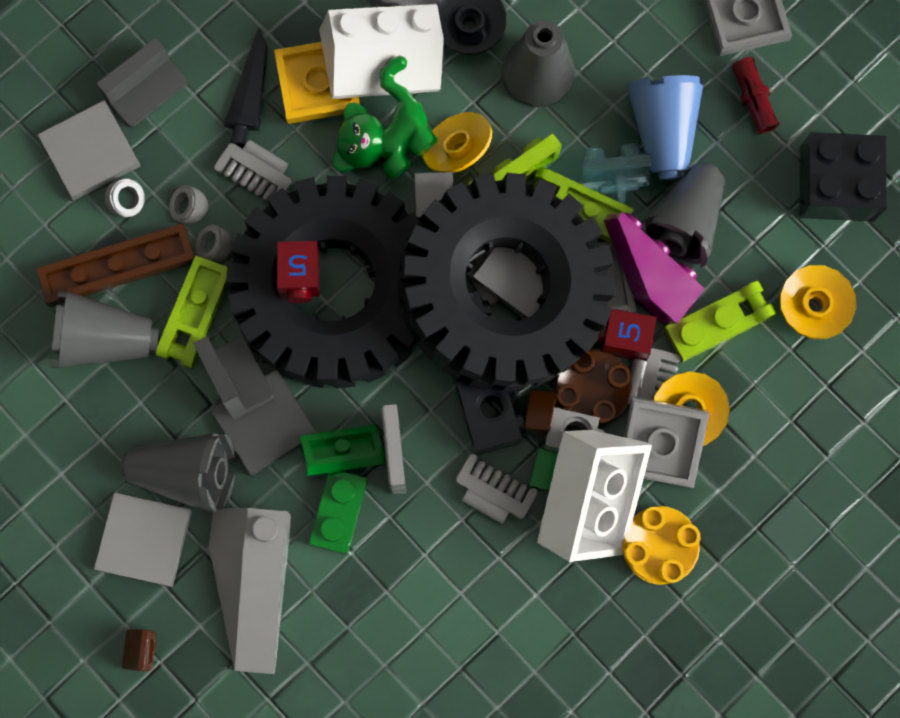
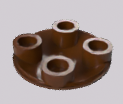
M590 349L565 372H561L556 376L555 393L557 394V401L561 409L599 417L598 425L609 423L618 418L629 404L628 400L632 391L631 374L622 361L613 354L603 352L602 350Z

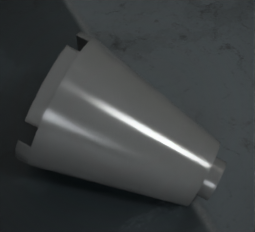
M540 20L531 24L504 57L502 64L503 82L505 88L515 100L532 104V107L542 108L559 102L566 97L575 79V63L562 30L552 21Z
M710 163L694 164L641 222L643 225L641 230L651 239L655 238L664 243L670 250L668 255L678 264L682 263L692 270L695 264H701V268L704 267L711 255L725 185V179L720 170Z
M59 290L58 298L65 300V306H56L52 350L60 352L59 360L51 359V368H66L148 358L149 350H157L159 328L151 327L152 319L69 291Z
M219 433L132 446L128 453L123 455L121 473L130 485L207 512H218L217 509L225 508L232 493L235 472L228 471V459L235 460V450L230 437L227 434Z

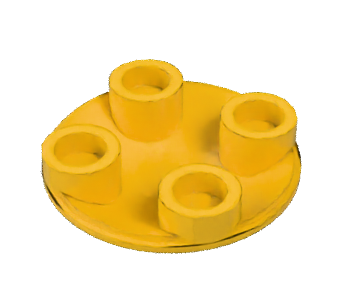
M655 506L644 509L634 516L631 530L626 533L623 540L622 550L627 565L636 576L651 584L668 585L682 580L692 571L698 560L701 537L698 528L683 513L670 507Z

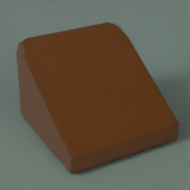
M531 390L524 422L525 429L540 437H547L551 429L556 393Z
M127 630L122 661L123 669L151 672L157 637L155 631Z

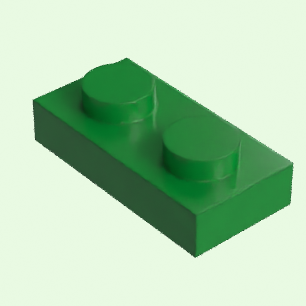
M376 424L300 436V449L307 476L384 464L385 453Z
M343 471L328 473L309 545L348 555L368 478Z

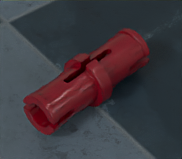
M746 57L732 64L731 68L742 91L740 96L741 102L744 106L748 107L757 134L768 133L776 129L780 123L777 121L768 98L771 93L768 86L762 83L754 58Z

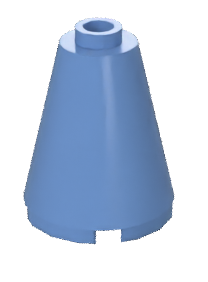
M674 75L662 76V80L651 82L650 78L631 81L628 83V95L650 172L658 174L659 180L681 179V172L688 171L703 91L702 79L698 76Z

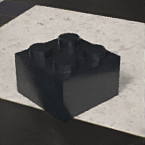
M810 132L800 146V218L874 222L887 209L886 136Z

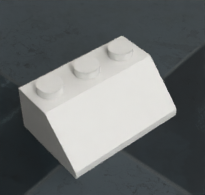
M437 4L328 10L319 31L332 99L390 95L380 87V70L389 59L399 55L406 58L407 67L394 75L395 82L404 86L410 94L438 92L441 89L444 37Z
M594 430L563 431L537 543L569 562L623 555L622 543L626 533L631 530L652 445L647 442Z

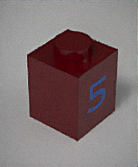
M317 241L277 242V289L280 297L287 298L288 302L306 303L311 301V297H320V251Z
M612 309L606 327L598 333L597 337L599 339L596 342L602 343L601 350L603 352L611 353L617 358L647 361L651 354L656 317Z

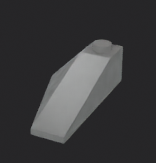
M255 508L217 509L218 512H213L209 551L234 671L275 674L292 516L288 511Z

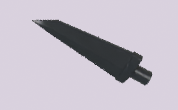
M260 27L256 33L229 112L225 116L224 121L226 128L233 129L230 143L238 147L245 146L248 131L259 130L261 123L260 114L268 47Z

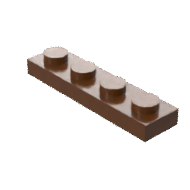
M182 223L36 268L45 302L49 307L65 303L64 299L58 298L59 290L69 291L85 297L191 264L195 256L186 227Z

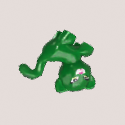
M399 55L389 59L380 70V87L398 102L389 126L385 127L382 121L370 115L366 108L358 103L349 102L344 109V122L338 132L336 141L337 151L332 159V166L336 170L344 172L352 171L356 167L370 168L377 161L384 158L386 161L383 164V172L391 181H394L411 167L406 157L407 153L412 151L416 156L421 157L437 143V137L428 126L427 117L422 105L411 96L404 86L394 80V75L407 67V60L404 56Z

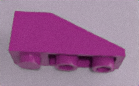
M623 212L607 215L603 221L634 299L652 316L656 317L661 324H677L705 289L695 280L697 275L688 266L682 263L678 264L668 255L670 250L664 243L655 238L651 239L641 230L643 225L636 217Z

